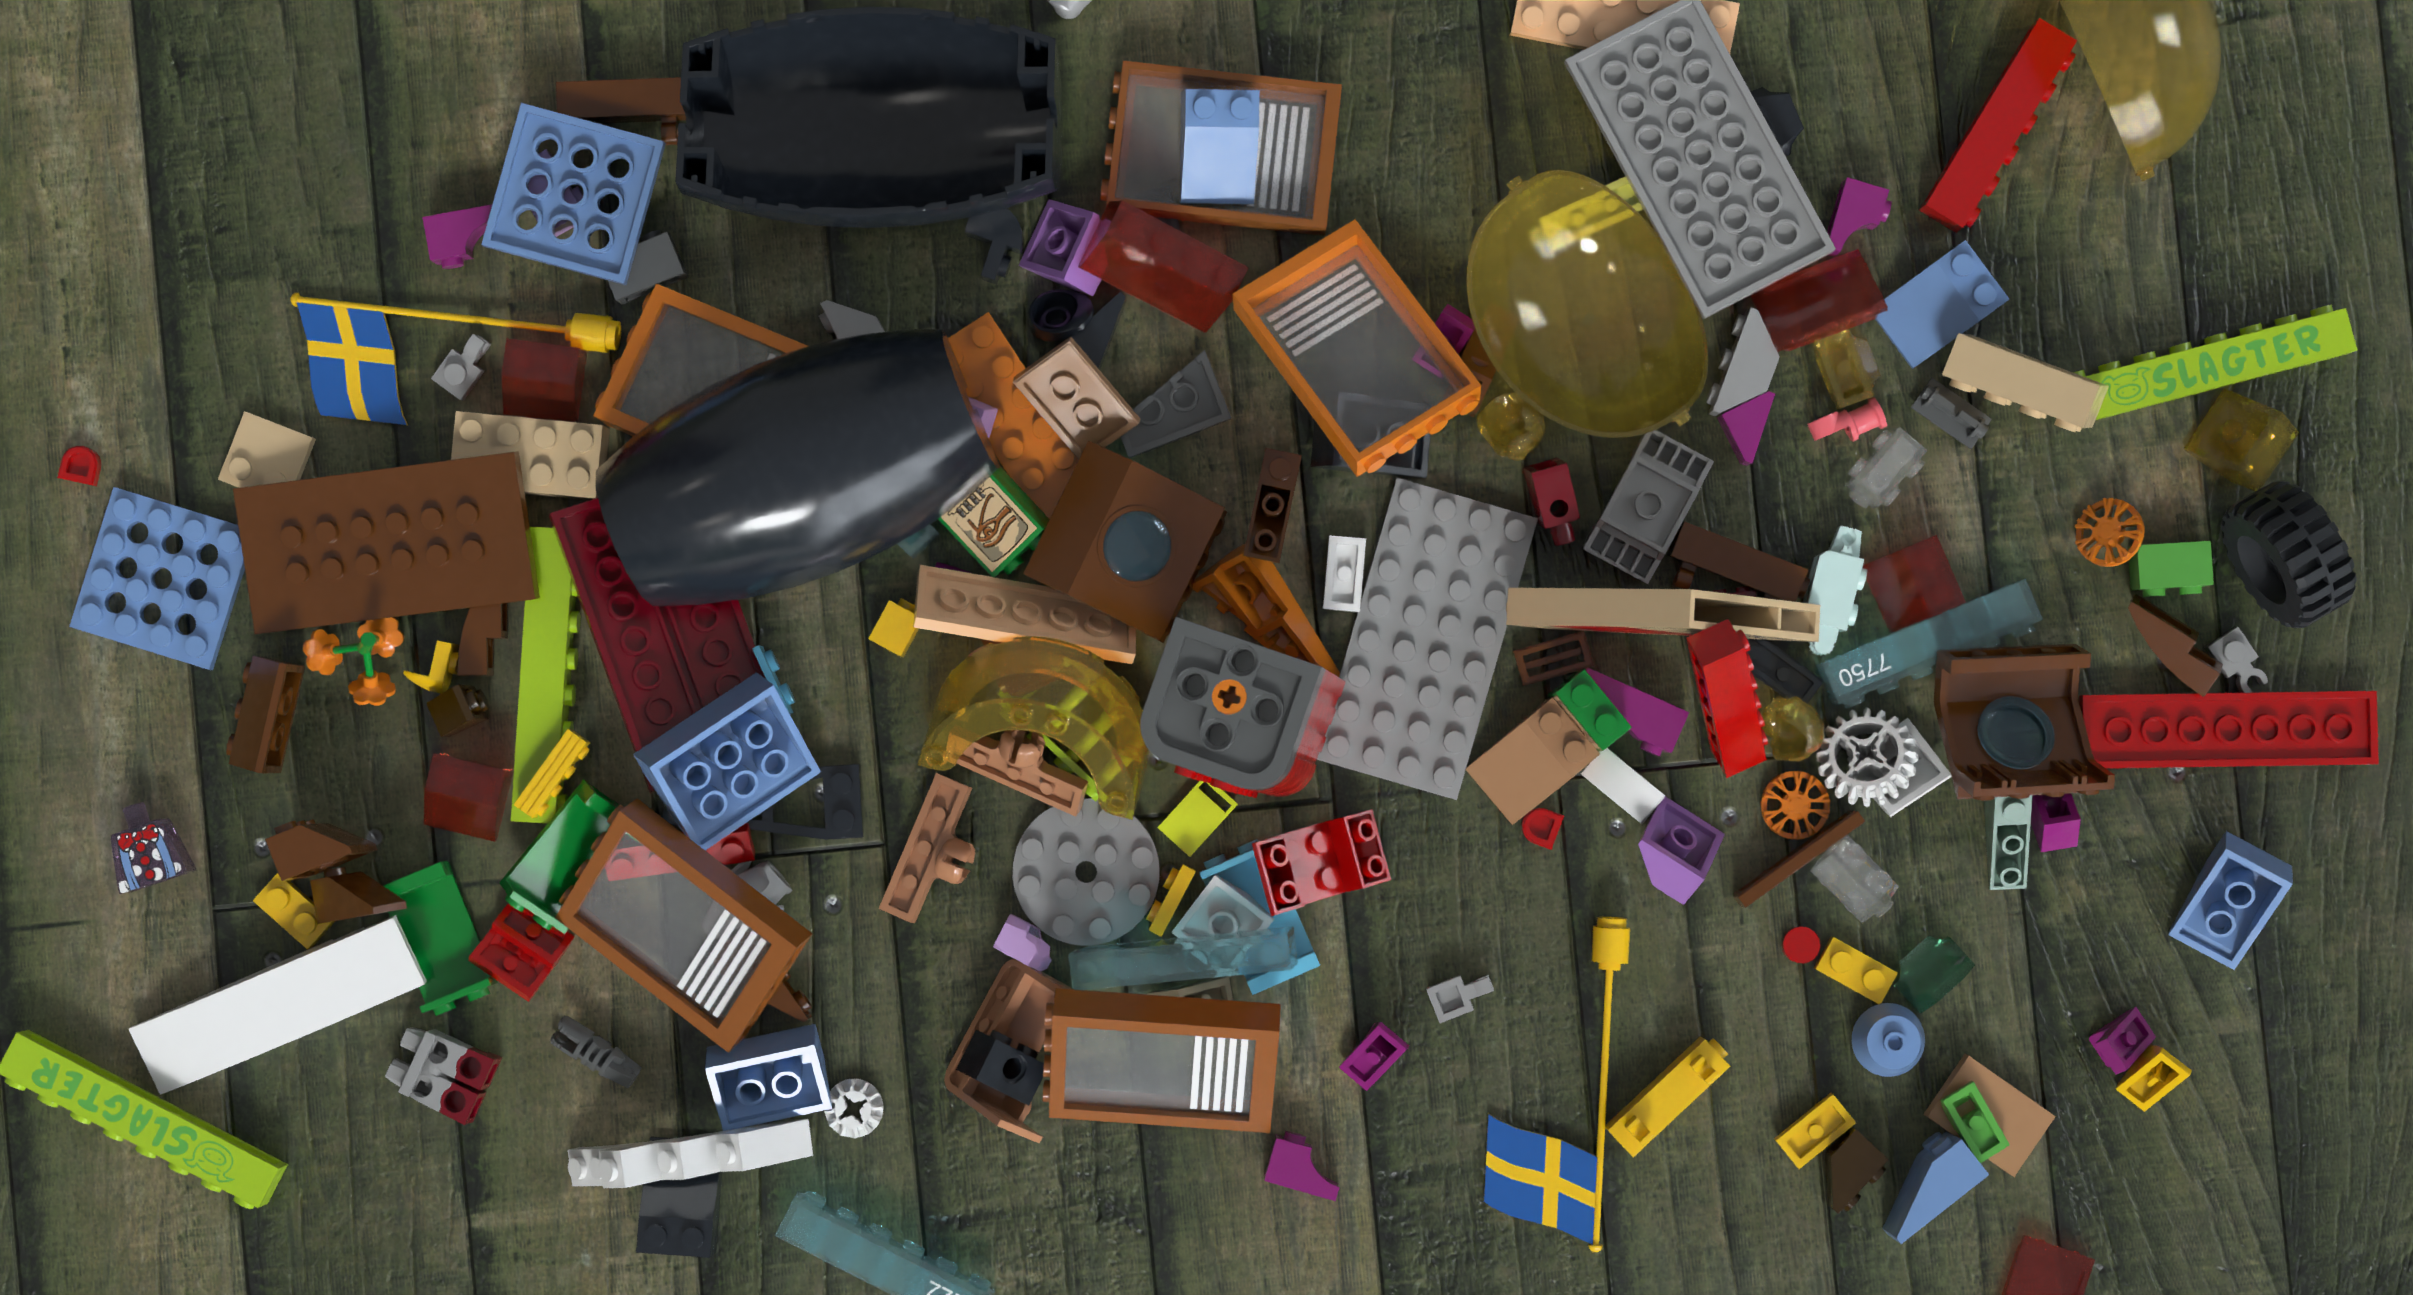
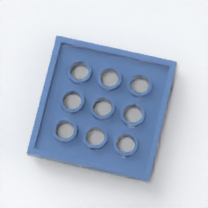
M521 103L481 245L486 248L627 285L665 149V142ZM549 139L556 141L558 145L556 155L549 159L540 157L538 152L540 144ZM582 149L592 151L594 156L592 164L587 168H578L574 164L575 154ZM616 159H625L629 163V171L622 178L612 177L609 171L611 163ZM536 175H543L548 180L547 189L541 194H533L529 190V181ZM574 184L582 186L584 195L581 201L576 204L567 203L564 199V192L567 187ZM607 194H614L619 198L618 209L610 214L603 213L600 209L601 199ZM527 210L535 211L538 215L536 226L529 230L522 229L519 226L520 215ZM561 220H569L574 226L572 235L567 239H558L554 234L555 225ZM599 229L606 230L609 234L607 246L602 249L592 248L590 245L591 234Z
M113 487L69 627L213 670L245 571L238 525ZM137 523H144L148 528V537L142 543L134 542L131 537V530ZM177 533L183 539V547L178 553L171 554L166 549V540L171 534ZM213 544L218 550V558L213 564L206 565L201 560L200 553L204 546ZM131 557L137 563V571L133 577L125 578L120 572V564L124 559ZM162 568L168 569L172 574V582L165 589H160L155 583V575ZM196 579H202L207 585L206 595L199 600H195L189 591L191 583ZM117 592L122 593L126 598V606L120 613H114L109 607L110 597ZM151 603L157 604L161 609V617L154 624H149L144 618V609ZM185 614H191L196 620L195 630L188 635L183 634L178 626L180 618Z

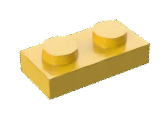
M1182 864L1180 870L1172 868L1163 885L1164 888L1169 890L1163 903L1155 900L1146 917V920L1152 922L1149 931L1162 937L1196 870L1185 864Z
M278 873L253 900L254 903L306 949H311L335 922L317 924L314 902L290 880L281 881Z
M1832 936L1814 966V969L1877 1004L1882 1003L1898 972Z
M1830 1093L1775 1137L1774 1140L1793 1164L1800 1169L1855 1125L1856 1122L1834 1094Z

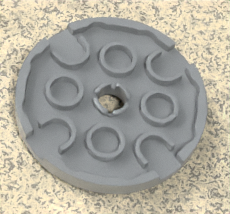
M1084 798L1082 809L1076 817L1055 807H1051L1040 814L1022 835L1013 861L1014 888L1025 914L1047 935L1074 945L1090 946L1107 943L1118 939L1132 930L1144 918L1152 906L1160 878L1157 850L1150 834L1142 823L1124 808L1100 799L1095 802L1092 798ZM1089 861L1095 865L1097 875L1093 881L1085 883L1077 878L1076 868L1079 863Z

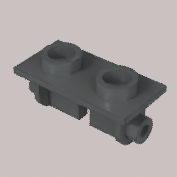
M1934 378L1929 380L1911 406L1913 410L1969 449H1972L1977 440L1986 434L1989 429L1988 424L1992 420Z

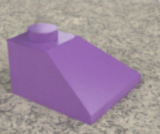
M1048 199L1019 266L1071 290L1094 296L1108 265L1099 215Z
M1666 796L1655 808L1638 845L1652 885L1684 905L1705 880L1725 834Z

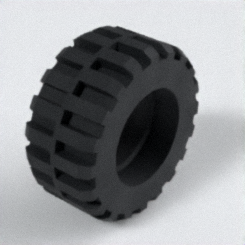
M2275 481L2228 507L2221 522L2223 544L2227 547V556L2235 567L2236 575L2243 581L2244 588L2249 595L2256 599L2259 607L2269 613L2272 619L2280 621L2281 625L2286 627L2305 628L2349 602L2355 591V583L2357 581L2356 573L2353 572L2355 565L2347 551L2349 548L2345 540H2342L2339 535V529L2334 521L2331 522L2325 509L2314 501V497L2308 492H2303L2301 487L2296 484Z

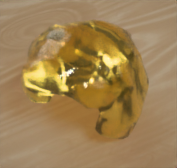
M1522 392L1507 393L1493 398L1476 418L1478 431L1492 446L1495 453L1500 457L1507 456L1515 461L1525 459L1526 455L1540 444L1546 430L1544 416L1537 400Z
M1797 696L1790 698L1776 697L1772 700L1771 705H1767L1763 709L1761 715L1765 726L1762 729L1772 739L1770 746L1775 760L1801 761L1810 757L1822 745L1825 738L1824 723L1811 703H1807Z

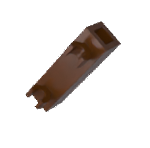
M681 77L556 82L557 113L594 123L662 121L661 140L666 145H677L678 121L686 120L685 112L680 103Z
M1685 521L1682 522L1667 554L1682 561L1672 585L1682 589H1689L1697 567L1763 592L1762 598L1796 602L1797 598H1804L1810 584V579L1806 577L1808 569Z

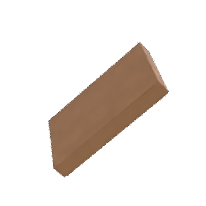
M1071 336L1013 378L1015 386L1078 459H1080L1088 441L1105 448L1140 422V417Z
M1964 1054L1923 1115L1952 1135L1960 1138L1943 1111L1940 1100L1968 1082L1973 1081L2010 1144L1988 1160L2009 1175L2015 1177L2056 1116L1978 1061ZM1970 1099L1955 1109L1959 1116L1963 1117L1976 1108Z

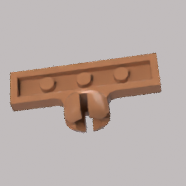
M958 723L950 730L945 759L1075 817L1082 809L1089 781L1044 761L1042 754L1045 740L1038 728H1033L1031 739L1026 738L1029 727L1027 723L1011 724L1001 734L1000 741H996Z
M936 773L879 909L910 923H915L929 889L936 878L951 884H959L967 877L970 870L952 862L954 858L972 864L974 862V846L958 839L955 835V828L972 791V787Z

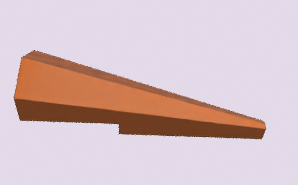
M1246 543L1231 551L1194 580L1192 584L1194 591L1198 593L1203 590L1218 602L1216 608L1220 612L1225 614L1227 611H1230L1246 624L1244 631L1264 647L1321 666L1334 675L1340 676V671L1273 562L1243 556Z

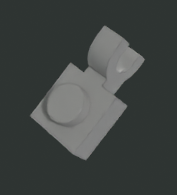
M472 334L463 349V353L461 354L451 349L431 379L459 400L464 401L485 372L476 364L489 349L491 343L479 335Z
M1461 975L1427 987L1426 990L1439 1023L1473 1011L1474 1007L1471 999L1494 991V987L1489 975L1480 977L1465 985Z

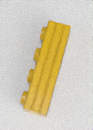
M567 729L516 800L514 806L531 818H537L538 815L542 817L549 808L547 803L550 798H555L563 787L560 784L565 777L569 779L575 772V763L578 759L583 760L589 752L588 745L590 742L574 730Z

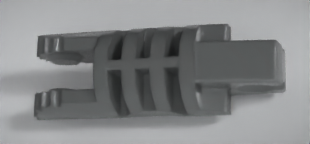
M564 1015L558 1024V1029L560 1030L553 1033L550 1038L553 1046L575 1060L580 1058L582 1065L588 1066L593 1072L595 1070L599 1071L598 1075L608 1078L626 1088L633 1084L642 1069L641 1066L624 1054L620 1048H612L611 1042L604 1040L600 1035L594 1036L595 1032L569 1016Z

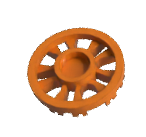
M2103 498V500L2093 505H2088L2087 509L2082 511L2083 515L2080 519H2077V524H2075V544L2087 560L2098 566L2113 567L2127 562L2137 553L2144 539L2145 528L2140 513L2131 504L2120 499ZM2113 506H2117L2114 517H2111ZM2105 508L2104 516L2098 518L2095 512ZM2126 510H2129L2133 516L2121 522V516ZM2090 517L2097 521L2094 527L2087 523ZM2137 526V530L2126 531L2125 527ZM2084 529L2092 530V535L2089 538H2083ZM2125 537L2134 539L2129 550H2126L2121 545ZM2097 541V543L2093 545L2089 550L2086 549L2092 543ZM2102 547H2106L2105 560L2095 558ZM2112 548H2117L2120 557L2115 558Z
M1788 771L1777 775L1766 785L1761 796L1760 809L1762 817L1770 830L1783 838L1798 840L1814 835L1823 827L1829 817L1830 799L1826 788L1816 777L1802 771ZM1794 777L1795 787L1792 791L1786 789L1782 781L1783 779ZM1802 778H1805L1808 781L1804 791H1798ZM1815 785L1821 795L1811 799L1808 796V792ZM1774 786L1785 793L1782 798L1771 791ZM1768 798L1777 799L1780 802V807L1777 810L1768 811ZM1811 802H1823V809H1811ZM1782 812L1785 817L1774 824L1771 819ZM1811 812L1821 816L1815 826L1808 821V814ZM1788 819H1791L1794 823L1792 834L1781 830ZM1803 819L1806 832L1801 833L1798 820Z

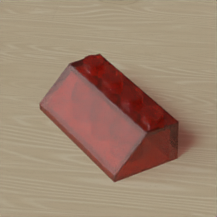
M1122 200L1109 201L1078 268L1203 333H1207L1233 301V293L1238 291L1249 268Z

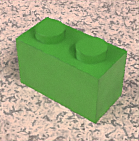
M2211 541L2141 545L2137 553L2129 560L2131 591L2142 590L2143 597L2166 596L2165 589L2179 588V595L2201 594L2202 587L2214 585Z

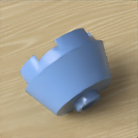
M1882 1003L1867 1009L1858 1018L1852 1031V1048L1857 1060L1865 1069L1879 1076L1893 1077L1906 1073L1920 1060L1925 1047L1924 1029L1917 1016L1906 1007L1894 1003Z

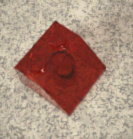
M507 338L501 374L503 415L578 422L587 353L576 347Z
M1937 535L1925 538L1869 562L1862 567L1867 569V582L1890 633L1966 603Z
M434 753L424 793V825L496 842L514 770L445 753Z

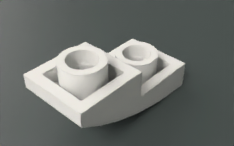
M1606 748L1604 751H1600V755L1590 762L1581 774L1643 824L1665 798V795L1610 749Z

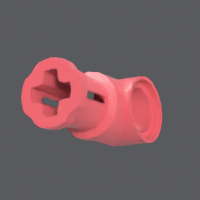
M1872 397L1868 399L1866 405L1849 412L1847 410L1835 411L1807 425L1814 441L1844 429L1850 440L1854 442L1859 439L1860 434L1876 427L1880 429L1886 428L1887 422L1880 404L1876 398Z

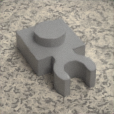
M2239 627L2232 628L2204 647L2210 657L2223 664L2221 673L2224 678H2229L2233 674L2237 676L2236 686L2240 693H2252L2247 685V680L2250 676H2254L2260 685L2268 683L2266 674L2260 669L2253 668L2251 662L2259 656Z

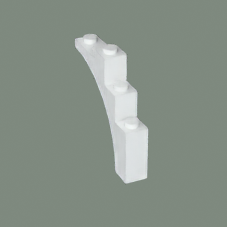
M782 1120L727 1131L649 1142L578 1147L568 1150V1172L571 1176L572 1186L627 1188L659 1180H684L716 1172L751 1170L813 1156L809 1120Z

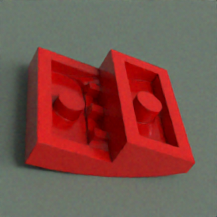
M508 903L492 923L489 932L471 953L468 961L530 1002L564 955L575 936L569 932L564 934L555 927L547 930L532 918L534 913L526 908L520 912Z

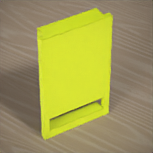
M1199 781L1157 827L1189 857L1193 855L1238 805L1222 789L1207 783L1231 805L1225 813L1199 789L1203 781Z

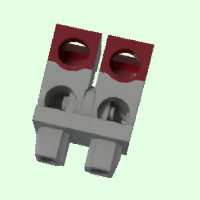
M413 1027L407 1028L400 1046L416 1053L410 1065L400 1059H394L385 1077L400 1086L399 1093L407 1097L410 1096L414 1100L463 1125L472 1123L487 1093L483 1089L489 1088L503 1057L491 1052L482 1051L454 1037L445 1035V1033L436 1029L425 1031Z

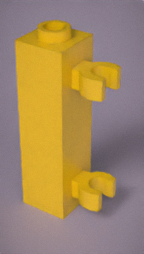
M1700 1036L1605 1125V1128L1632 1157L1636 1156L1730 1067L1724 1060L1728 1053L1714 1038L1707 1042L1706 1039Z

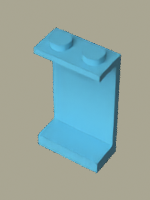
M1258 839L1237 847L1240 854L1226 860L1224 854H1221L1203 862L1206 869L1199 873L1205 886L1217 874L1247 892L1270 914L1252 843L1258 841ZM1296 909L1272 916L1274 921L1240 963L1252 995L1320 966Z

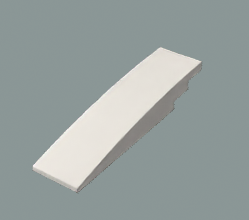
M396 915L335 940L331 939L130 1027L129 1032L161 1095L424 985L427 980Z

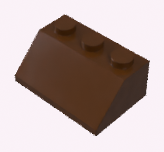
M253 656L252 662L246 664L243 673V683L246 684L243 698H239L235 708V719H238L235 734L230 735L227 743L226 753L230 755L228 764L257 773H281L305 666L261 656Z
M314 819L298 822L294 820L274 828L276 835L265 839L281 881L309 878L322 873L323 870L332 869L378 850L374 842L329 823L316 824Z

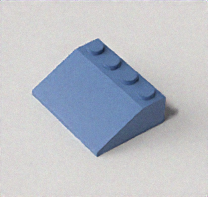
M758 673L753 674L633 754L649 783L684 835L704 850H707L821 772L775 686Z

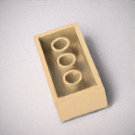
M1958 333L1942 373L1943 376L1951 378L1950 386L1975 393L1978 388L1986 391L1985 399L2004 406L2005 404L2011 406L2012 402L2021 405L2019 412L2038 419H2045L2047 415L2056 418L2054 425L2072 432H2081L2082 428L2093 427L2109 388L2108 385L1971 334Z
M456 411L451 460L519 451L525 494L593 500L598 498L595 488L596 470L607 460L610 429L598 424Z

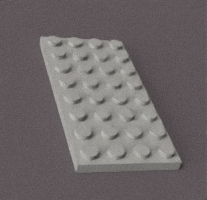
M1680 0L1565 59L1564 64L1702 319L1719 312L1835 251L1836 248L1700 0Z
M1396 478L1361 599L1360 612L1356 616L1339 676L1346 683L1341 697H1338L1335 706L1336 712L1331 725L1328 726L1325 735L1327 738L1317 760L1457 800L1507 628L1506 603L1508 601V588H1518L1538 518Z

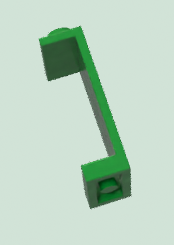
M583 779L499 882L507 893L504 899L520 912L526 908L534 913L532 918L545 929L550 930L552 927H555L565 934L569 928L555 918L562 907L559 900L571 885L576 884L579 879L575 876L576 871L586 859H591L594 851L591 849L593 843L603 832L608 831L611 825L607 820L620 804ZM626 832L621 840H624L630 834Z
M449 861L436 863L383 885L406 901L407 909L390 911L388 913L390 917L396 915L427 980L424 985L419 987L425 1004L420 1006L421 1012L425 1013L433 1010L435 1016L456 1008L454 1001L467 996L469 1002L490 994L488 987L498 983V981L468 961L469 956L481 940Z

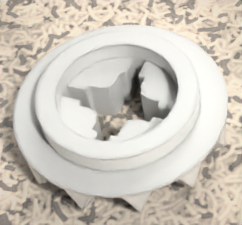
M847 1079L831 1089L832 1109L824 1110L829 1126L840 1136L862 1137L870 1134L878 1126L883 1115V1101L880 1093L872 1084L861 1079ZM844 1095L854 1103L861 1102L864 1099L867 1100L859 1110L863 1122L854 1115L841 1118V1115L848 1107Z

